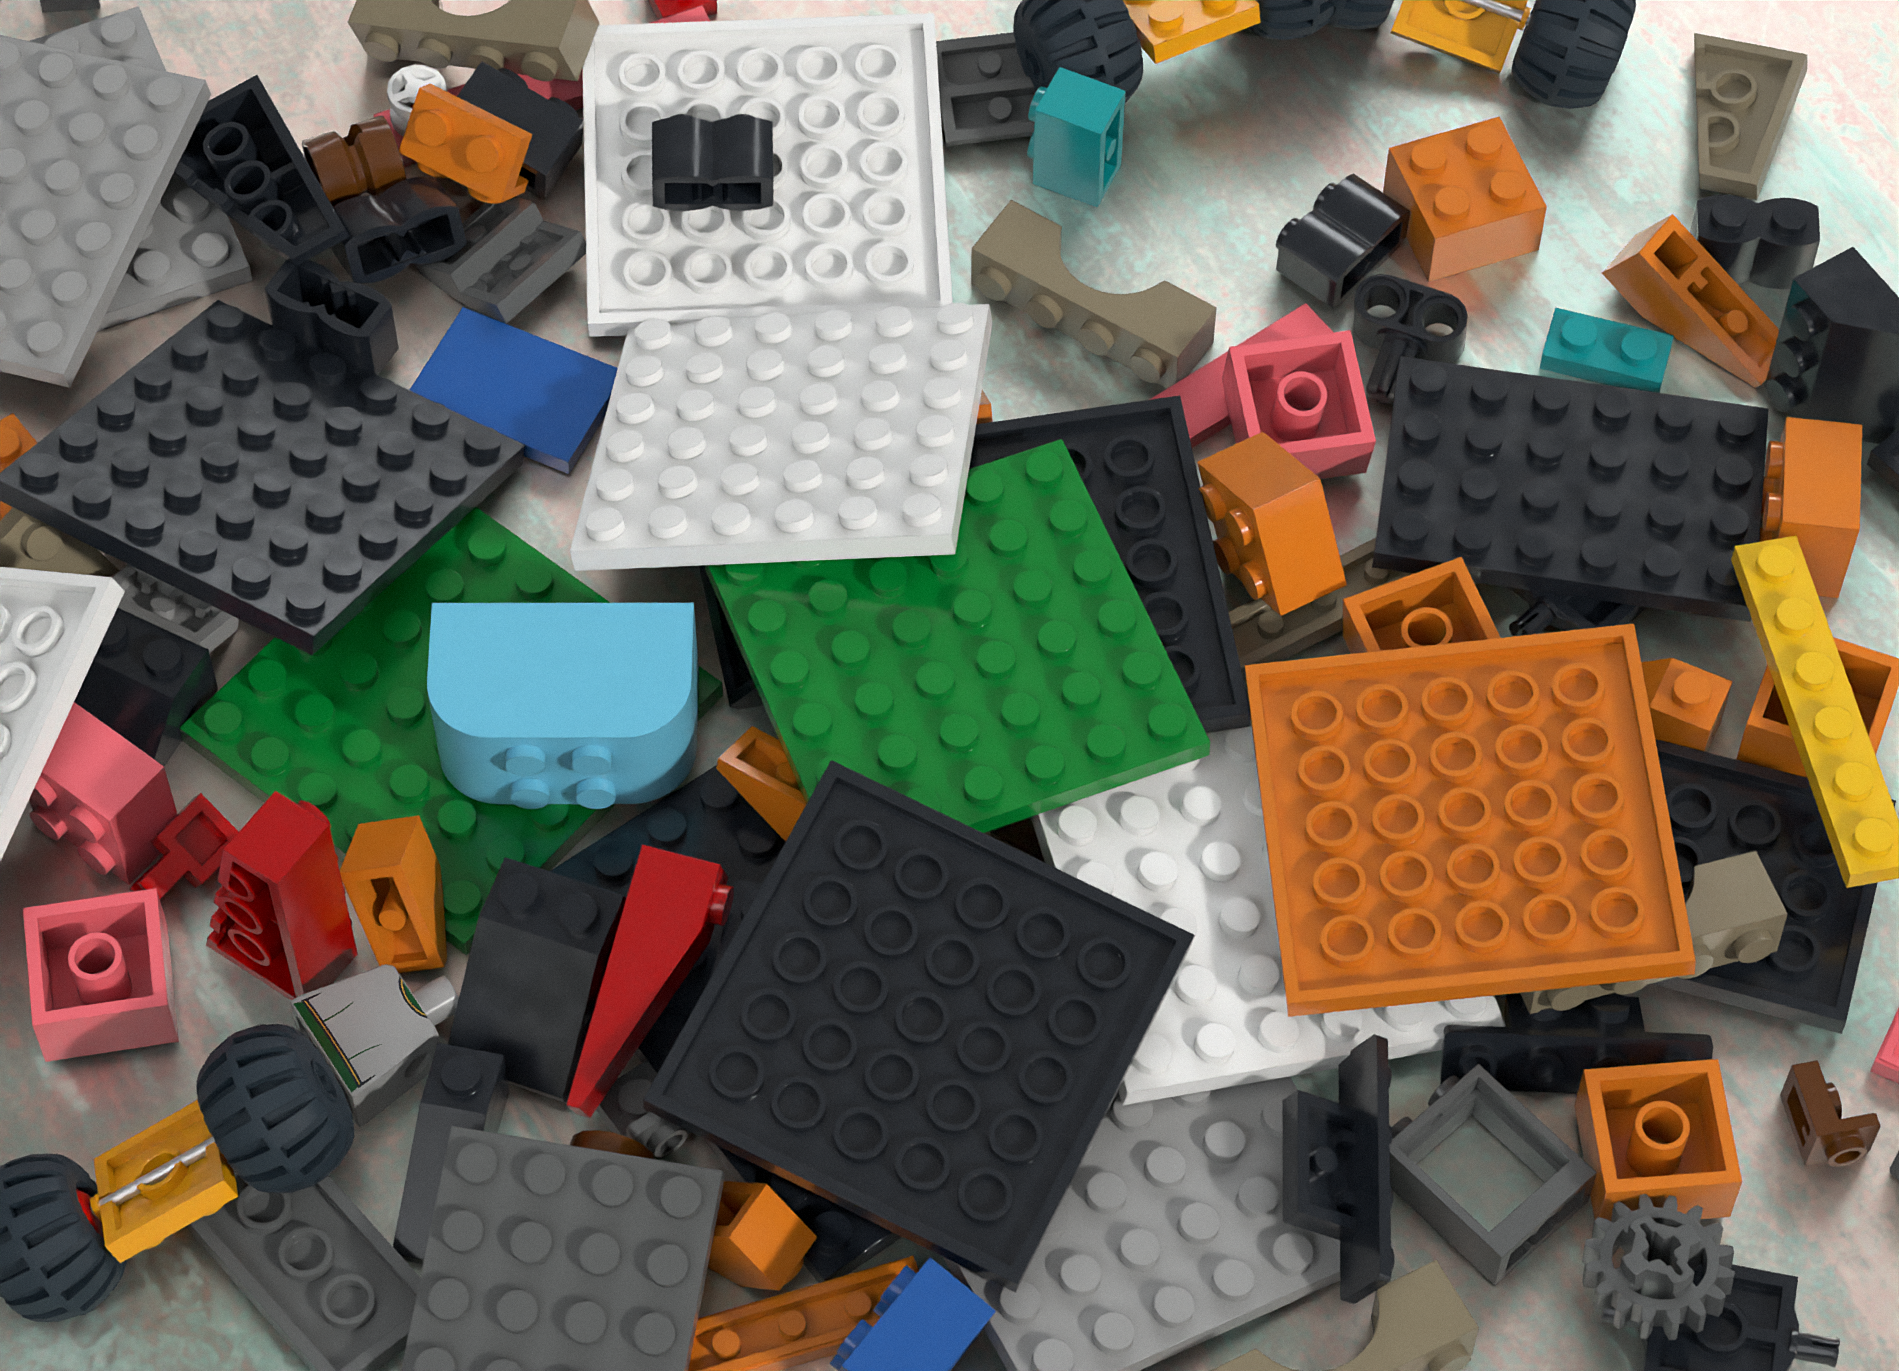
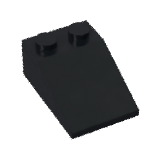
M505 857L478 917L448 1045L501 1054L504 1056L508 1084L566 1103L626 902L625 896Z

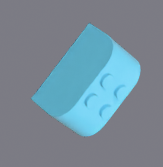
M432 603L427 691L439 760L449 782L461 793L477 801L490 804H514L525 809L542 808L547 804H580L586 808L602 809L612 804L650 802L672 792L690 773L697 753L699 663L694 603Z

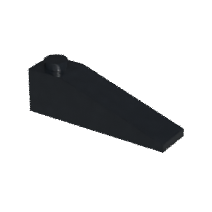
M258 75L249 78L207 102L174 170L178 179L294 266H298L349 237Z

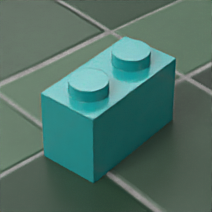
M1061 67L1057 70L1048 88L1040 86L1037 89L1028 113V119L1034 122V132L1027 150V156L1033 159L1034 185L1098 208L1122 163L1125 90Z

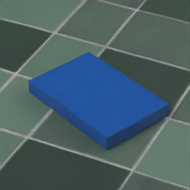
M462 307L409 390L524 444L525 457L570 474L605 418L618 368Z

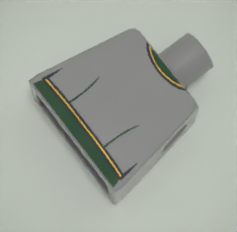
M384 964L298 996L290 1001L296 1029L310 1039L311 1043L323 1055L326 1063L329 1064L346 1096V1101L350 1106L354 1120L361 1127L429 1074L437 1043H440L435 1025L455 1014L459 997L444 975L411 992L397 969L393 965Z

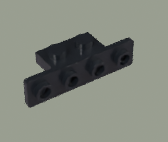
M1521 993L1506 994L1504 1009L1506 1027L1447 1025L1444 1028L1440 1084L1453 1075L1461 1080L1479 1064L1508 1091L1577 1094L1585 1069L1710 1060L1713 1055V1042L1708 1034L1645 1032L1639 997H1627L1611 993L1584 1000L1578 1006L1568 1010L1558 1011L1548 1008L1530 1014Z
M1376 1034L1352 1049L1350 1055L1338 1065L1339 1103L1301 1090H1296L1282 1100L1283 1223L1340 1240V1298L1342 1301L1352 1304L1358 1303L1389 1283L1395 1262L1394 1251L1391 1248V1209L1394 1193L1390 1186V1148L1393 1132L1389 1125V1088L1392 1080V1071L1388 1065V1039Z

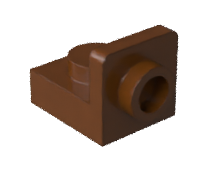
M1818 1060L1791 1066L1780 1097L1804 1165L1809 1166L1828 1162L1830 1166L1840 1167L1862 1159L1871 1150L1881 1127L1877 1114L1869 1113L1842 1119V1105L1837 1088L1833 1083L1825 1082Z

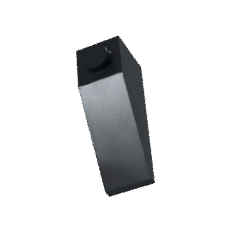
M437 1043L420 1102L393 1242V1248L407 1262L423 1265L451 1126L498 1133L509 1095L504 1056L501 1054Z

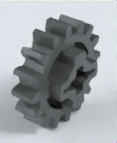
M1647 1194L1640 1195L1638 1210L1631 1211L1620 1201L1613 1205L1611 1221L1597 1217L1594 1221L1592 1239H1586L1582 1262L1585 1263L1582 1283L1583 1287L1595 1289L1592 1306L1596 1311L1612 1306L1615 1309L1613 1326L1617 1329L1625 1326L1630 1320L1638 1322L1639 1336L1643 1339L1649 1337L1653 1326L1663 1327L1664 1333L1669 1340L1677 1339L1679 1324L1684 1322L1696 1333L1702 1331L1706 1313L1717 1317L1722 1313L1725 1297L1731 1294L1735 1271L1731 1270L1734 1256L1733 1246L1720 1245L1723 1226L1720 1223H1715L1703 1227L1700 1224L1703 1208L1696 1205L1686 1214L1677 1211V1198L1672 1195L1668 1196L1663 1208L1653 1207V1203ZM1621 1247L1624 1255L1621 1258L1620 1267L1614 1269L1612 1258ZM1702 1265L1704 1277L1696 1287L1693 1283L1695 1268Z

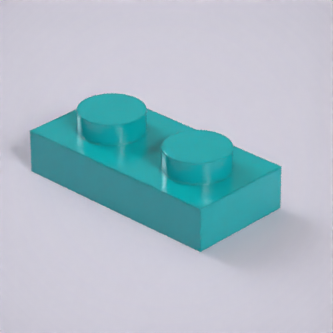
M1555 307L1539 369L1614 387L1660 393L1674 335Z

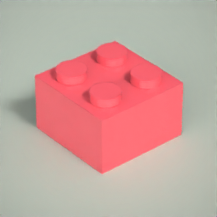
M1351 330L1229 347L1222 375V384L1235 444L1264 432L1320 479L1367 472L1376 439Z
M74 702L29 798L32 807L29 815L33 823L49 838L59 840L61 837H64L75 845L81 858L94 871L101 875H106L110 871L130 885L161 854L150 841L177 815L165 767Z
M157 888L23 908L32 1026L45 1062L179 1042L168 926Z

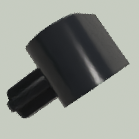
M1373 275L1360 283L1354 300V330L1362 343L1380 350L1366 385L1367 395L1376 399V402L1381 404L1393 403L1400 356L1445 363H1454L1460 358L1465 348L1468 314L1465 305L1459 298L1447 292L1392 275ZM1382 305L1388 306L1396 313L1390 317L1378 318L1369 314L1367 310L1374 306ZM1440 323L1451 327L1453 332L1445 336H1434L1428 333L1425 328L1431 324Z

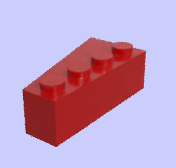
M275 790L223 849L218 882L222 886L215 893L214 904L219 908L211 916L210 927L214 930L207 937L206 946L289 1000H293L298 996L333 984L358 955L352 930L353 923L349 916L345 898V888L343 887L339 871L338 856L335 852L330 830V821L313 804L304 800H300L296 804Z

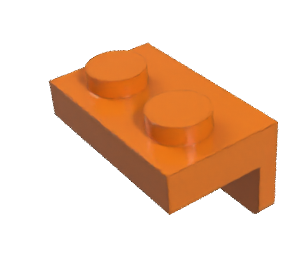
M430 83L420 87L399 153L417 161V167L422 172L438 178H451L467 186V191L472 197L486 203L498 204L525 192L528 180L520 176L519 173L533 134Z

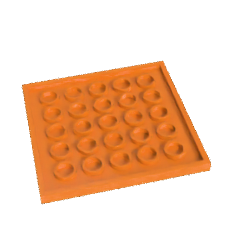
M1634 624L1245 665L1246 687L1250 706L1288 1017L1695 975L1696 959Z

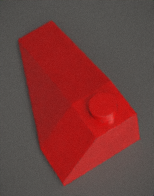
M642 845L566 1104L577 1115L591 1118L709 944L715 924L725 925L733 902L734 887L727 885L729 877L720 864Z

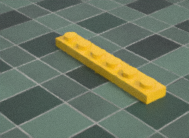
M1797 536L1735 546L1731 561L1845 886L1850 888L1898 879L1899 819Z

